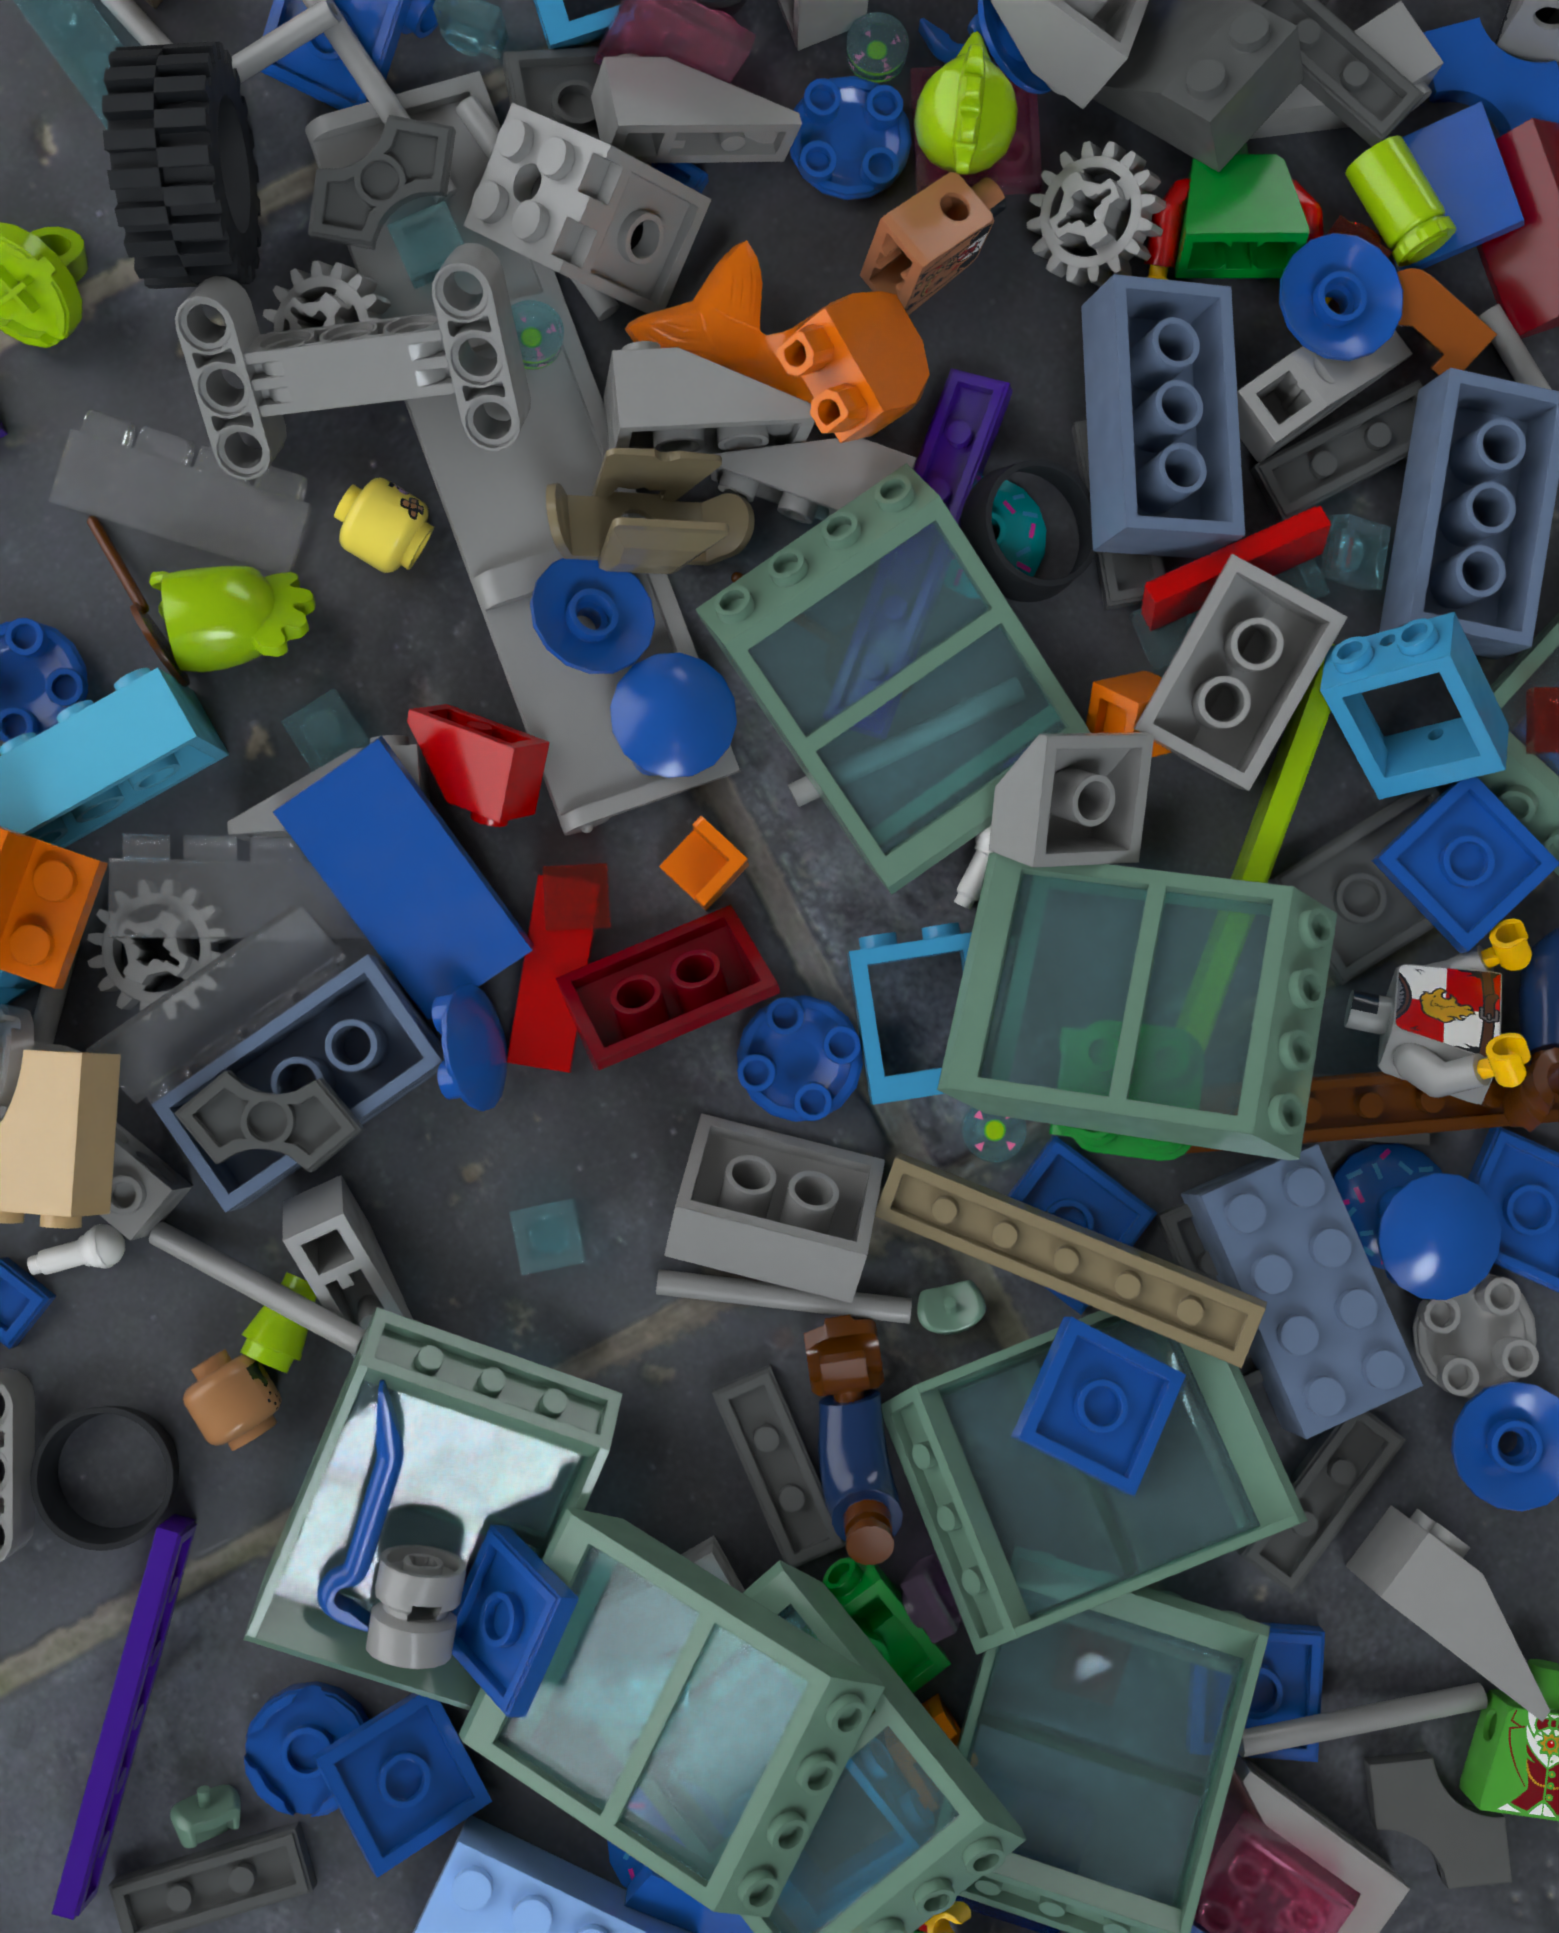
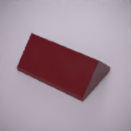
M1531 118L1495 139L1522 212L1525 226L1476 246L1496 303L1500 304L1521 339L1559 326V123Z
M731 904L556 978L594 1070H602L780 993L777 981Z

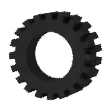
M221 42L115 47L116 51H111L108 56L110 67L105 68L103 78L108 95H102V113L107 120L108 130L103 131L104 150L110 154L111 170H107L110 190H115L118 204L114 210L118 226L125 229L124 246L128 257H134V270L139 279H144V284L149 289L198 287L205 279L213 276L228 277L239 284H250L256 278L255 269L259 268L260 257L257 247H261L262 232L258 225V216H261V206L256 183H259L258 166L254 165L252 149L255 147L252 129H248L245 96H240L241 81L237 69H232V57L229 51L224 50Z

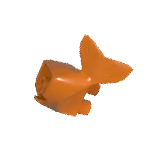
M747 240L733 246L720 259L693 301L640 316L629 322L625 327V331L633 342L652 341L660 344L661 348L679 347L811 403L810 415L820 432L834 433L840 443L872 436L916 406L922 397L930 375L923 340L896 294L884 291L852 293L829 303L791 329L770 335L762 333L760 330L762 275L758 258Z

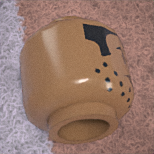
M223 1349L191 1369L197 1381L185 1390L183 1403L209 1444L219 1446L227 1443L230 1449L234 1451L259 1437L278 1423L273 1414L279 1409L282 1398L262 1363L244 1354L231 1359L227 1350Z

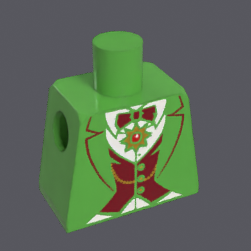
M1529 1659L1527 1664L1550 1709V1713L1542 1722L1503 1691L1498 1689L1489 1690L1486 1694L1487 1708L1482 1709L1461 1774L1459 1789L1479 1810L1559 1821V1664L1547 1660Z

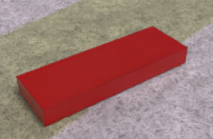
M1314 506L1146 582L1141 614L1150 631L1200 610L1231 554L1275 576L1323 554L1331 522L1321 506Z
M538 875L528 937L534 944L531 952L524 956L507 1063L572 1073L578 1031L556 978L590 964L602 885Z

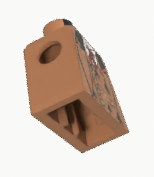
M949 172L880 219L859 276L873 292L884 291L896 294L905 311L910 315L978 257L995 221L994 218L1006 209V199L1002 190L990 178H983L970 187L960 174Z

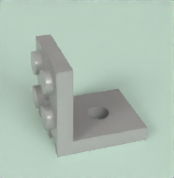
M512 102L504 124L498 132L496 144L479 187L474 193L472 204L463 226L564 276L649 314L666 308L712 199L608 143ZM541 175L540 188L537 194L531 199L530 195L532 187L537 178ZM643 222L642 237L639 243L631 249L630 243L633 231Z

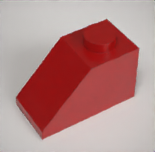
M448 704L409 709L407 723L448 803L471 811L470 818L473 821L493 827H504L508 825L509 820L535 814L550 744L549 741Z

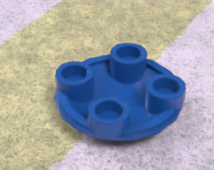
M856 76L830 79L821 78L811 82L805 89L803 98L794 108V111L800 114L802 125L790 147L791 158L802 178L821 193L843 200L870 198L889 188L905 169L912 144L909 120L903 111V98L899 91L892 86L879 85Z
M17 618L0 624V740L6 743L19 735L30 732L38 735L58 724L56 717L60 712L73 704L85 701L88 694L87 668L75 644L56 628L28 618Z
M680 652L654 654L634 664L617 683L610 706L612 733L624 755L632 761L635 768L648 776L659 775L665 778L690 777L715 765L730 747L737 725L735 698L724 677L704 660Z
M472 983L457 986L452 994L438 996L432 1004V1019L436 1030L442 1034L441 1044L445 1060L438 1067L437 1079L440 1090L446 1099L462 1098L468 1106L482 1112L495 1108L503 1095L507 1077L505 1035L496 1009L486 993Z
M806 995L779 998L758 1010L743 1029L737 1050L738 1079L747 1090L750 1098L770 1115L794 1122L820 1120L842 1107L857 1088L863 1067L861 1039L850 1019L830 1002Z
M1434 1172L1412 1179L1404 1186L1393 1187L1385 1193L1381 1201L1382 1216L1380 1218L1377 1245L1386 1276L1391 1283L1422 1299L1447 1300L1468 1293L1487 1277L1499 1255L1502 1229L1496 1206L1479 1185L1458 1174Z

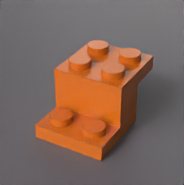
M0 826V970L54 989H63L108 863Z

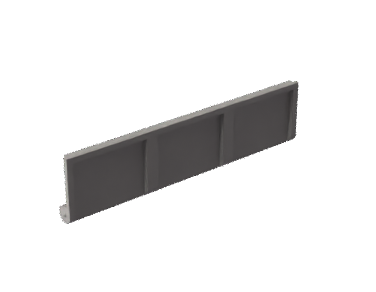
M477 71L395 94L411 119L454 127L456 135L450 178L458 189L457 193L441 204H437L432 196H426L401 206L388 218L382 227L375 250L349 245L347 247L355 269H357V274L373 278L377 282L374 293L389 298L392 304L381 315L382 319L436 312L432 298V283L437 272L456 247L466 243L481 244L491 249L500 260L505 275L531 397L530 411L516 441L508 448L499 451L484 450L476 446L464 431L455 394L404 400L526 733L550 742L543 779L565 836L579 832L590 833L593 827L605 823L612 816L739 773L740 769L730 745L715 765L694 776L665 778L659 775L648 776L642 774L620 748L612 733L610 706L617 683L633 665L614 674H588L563 664L545 648L533 628L530 601L535 583L552 562L564 558L555 546L551 535L546 509V487L548 484L560 483L567 495L592 496L605 453L609 450L605 406L554 270L463 226L471 207L474 193L479 187L489 160L457 115L456 107L467 97L476 96L499 130L501 128L481 73ZM366 102L313 119L306 126L305 133L319 169L343 168L358 162L371 152L381 139L385 125L370 102ZM466 271L454 272V279L463 291L469 294L483 293L480 281L474 275ZM526 316V325L518 318ZM553 328L556 336L547 335L546 333ZM527 329L537 330L542 336L541 345L534 350L525 348L520 340L523 331ZM474 337L469 339L471 349L477 355L489 359L497 357L495 348L488 341ZM537 353L545 360L536 363ZM496 402L483 403L485 411L492 418L500 421L511 419L509 412L502 405ZM618 487L614 491L637 493L636 489L634 490ZM627 513L621 516L629 518H645L644 516L637 513ZM632 573L640 580L652 600L655 618L651 643L634 664L654 654L680 652L698 658L668 575ZM578 616L579 621L584 626L595 630L592 620L585 616Z

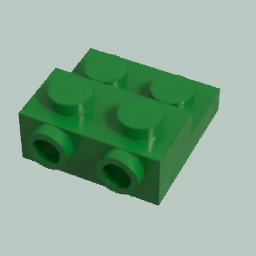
M843 1558L829 1567L823 1577V1583L912 1693L951 1664L943 1648L910 1610L900 1591L877 1564L863 1565L855 1562L852 1558ZM807 1624L801 1629L820 1641ZM783 1667L804 1691L808 1682Z

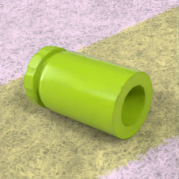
M1392 136L1375 144L1356 158L1345 172L1347 179L1387 247L1394 250L1392 256L1399 267L1408 266L1428 257L1442 247L1456 232L1454 223L1449 216H1445V209L1402 136Z

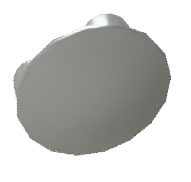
M1488 1273L1487 1277L1468 1293L1447 1300L1422 1299L1419 1303L1412 1326L1414 1353L1425 1374L1444 1391L1470 1399L1485 1387L1507 1381L1517 1382L1519 1378L1531 1375L1537 1368L1539 1353L1535 1347L1537 1342L1535 1317L1518 1285L1512 1280Z

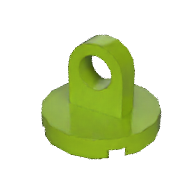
M0 222L1 331L24 344L43 348L57 345L75 331L82 320V298L76 283L88 270L84 240L78 233L63 227H44L28 232L17 225Z

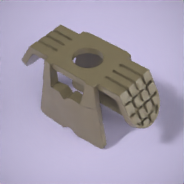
M612 448L605 453L592 496L567 495L560 483L548 484L546 487V509L549 527L554 544L564 559L598 560L599 568L609 572L672 574L686 565L709 566L737 555L746 547L753 534L755 519L750 503L745 498L733 493L721 494L702 503L676 501L722 465V457L715 454L688 451L660 452L656 449ZM618 487L634 490L643 487L648 490H661L659 494L614 492ZM627 513H637L644 516L645 518H629L621 516Z

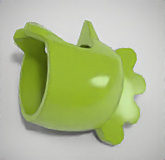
M973 32L956 58L946 63L926 82L917 100L914 119L918 145L928 160L942 170L960 175L984 171L999 161L1006 154L1017 124L1018 108L1012 84L990 60L983 38L979 32Z
M219 566L186 569L171 573L158 571L150 574L149 578L150 585L154 589L161 591L162 601L158 606V610L165 620L176 664L182 671L203 673L218 671L245 664L261 655L282 656L288 652L287 641L299 639L309 631L306 615L313 612L316 606L314 595L310 590L300 588V579L293 572L277 573L264 577L259 570L249 566Z

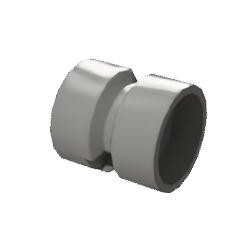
M399 1545L387 1548L382 1552L375 1586V1596L381 1602H378L371 1610L366 1651L373 1658L400 1668L428 1669L446 1664L451 1659L457 1626V1617L451 1611L461 1603L466 1562L458 1555L431 1546Z

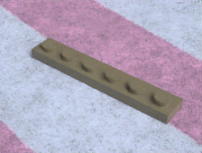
M899 1153L894 1159L875 1212V1217L1240 1368L1244 1364L1267 1305V1301L903 1153Z

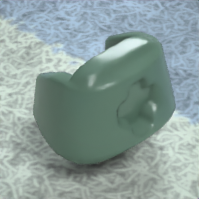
M971 1280L923 1290L920 1292L917 1304V1314L921 1325L928 1331L939 1335H955L971 1329L982 1319L986 1311L984 1296Z
M222 1784L210 1788L207 1785H203L197 1788V1794L173 1805L170 1810V1820L180 1843L185 1848H195L197 1844L214 1838L229 1828L232 1830L239 1829L241 1798L233 1786Z

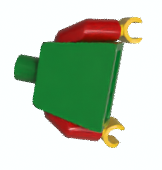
M1245 143L1220 172L1194 158L1189 177L1175 181L1162 198V200L1166 201V209L1152 214L1151 222L1162 228L1163 233L1159 237L1148 236L1146 248L1149 250L1151 257L1148 261L1144 260V264L1150 265L1148 277L1146 278L1168 280L1169 267L1175 268V278H1281L1290 258L1311 239L1324 236L1322 208L1297 180L1291 179L1285 160L1277 154H1249L1247 143ZM1325 297L1327 305L1332 298Z

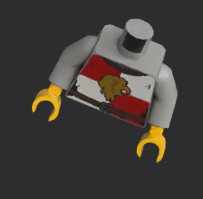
M1514 918L1499 922L1489 933L1492 947L1485 950L1480 945H1477L1469 952L1460 953L1444 961L1426 965L1403 964L1396 967L1386 996L1352 990L1346 1007L1344 1027L1380 1035L1377 1066L1381 1071L1410 1082L1430 1097L1439 1098L1450 1095L1482 1105L1493 1077H1495L1499 1085L1512 1088L1520 1085L1527 1074L1524 1064L1529 1062L1531 1055L1526 1040L1522 1035L1518 1033L1501 1034L1502 973L1494 972L1493 967L1500 964L1504 969L1511 971L1527 967L1531 961L1532 951L1527 941L1528 934L1523 922Z

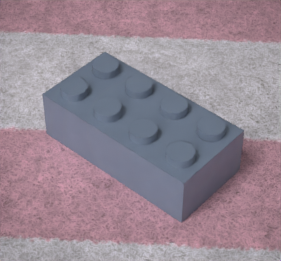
M1113 274L1081 306L1093 551L1201 558L1245 536L1231 286Z
M1449 368L1418 390L1379 632L1404 626L1416 619H1430L1455 612L1473 652L1477 656L1500 659L1532 647L1559 481V391Z
M367 954L151 1105L226 1213L246 1207L302 1168V1166L283 1153L267 1149L246 1150L228 1158L223 1163L215 1164L174 1113L225 1070H231L239 1079L253 1088L275 1094L294 1092L317 1079L324 1078L363 1125L437 1074L440 1063L445 1060L441 1042L381 957Z
M1302 1144L1300 1159L1283 1160L1262 1157L1181 1193L1184 1203L1191 1210L1193 1215L1191 1220L1204 1250L1209 1252L1218 1275L1216 1277L1218 1282L1267 1301L1265 1312L1250 1346L1249 1354L1255 1368L1259 1369L1264 1381L1262 1384L1282 1429L1308 1439L1423 1386L1318 1144Z

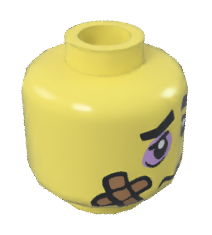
M374 478L363 490L352 484L342 497L334 513V518L343 522L339 535L341 546L346 551L384 573L394 572L400 566L410 570L419 558L434 530V526L427 523V505L384 478Z

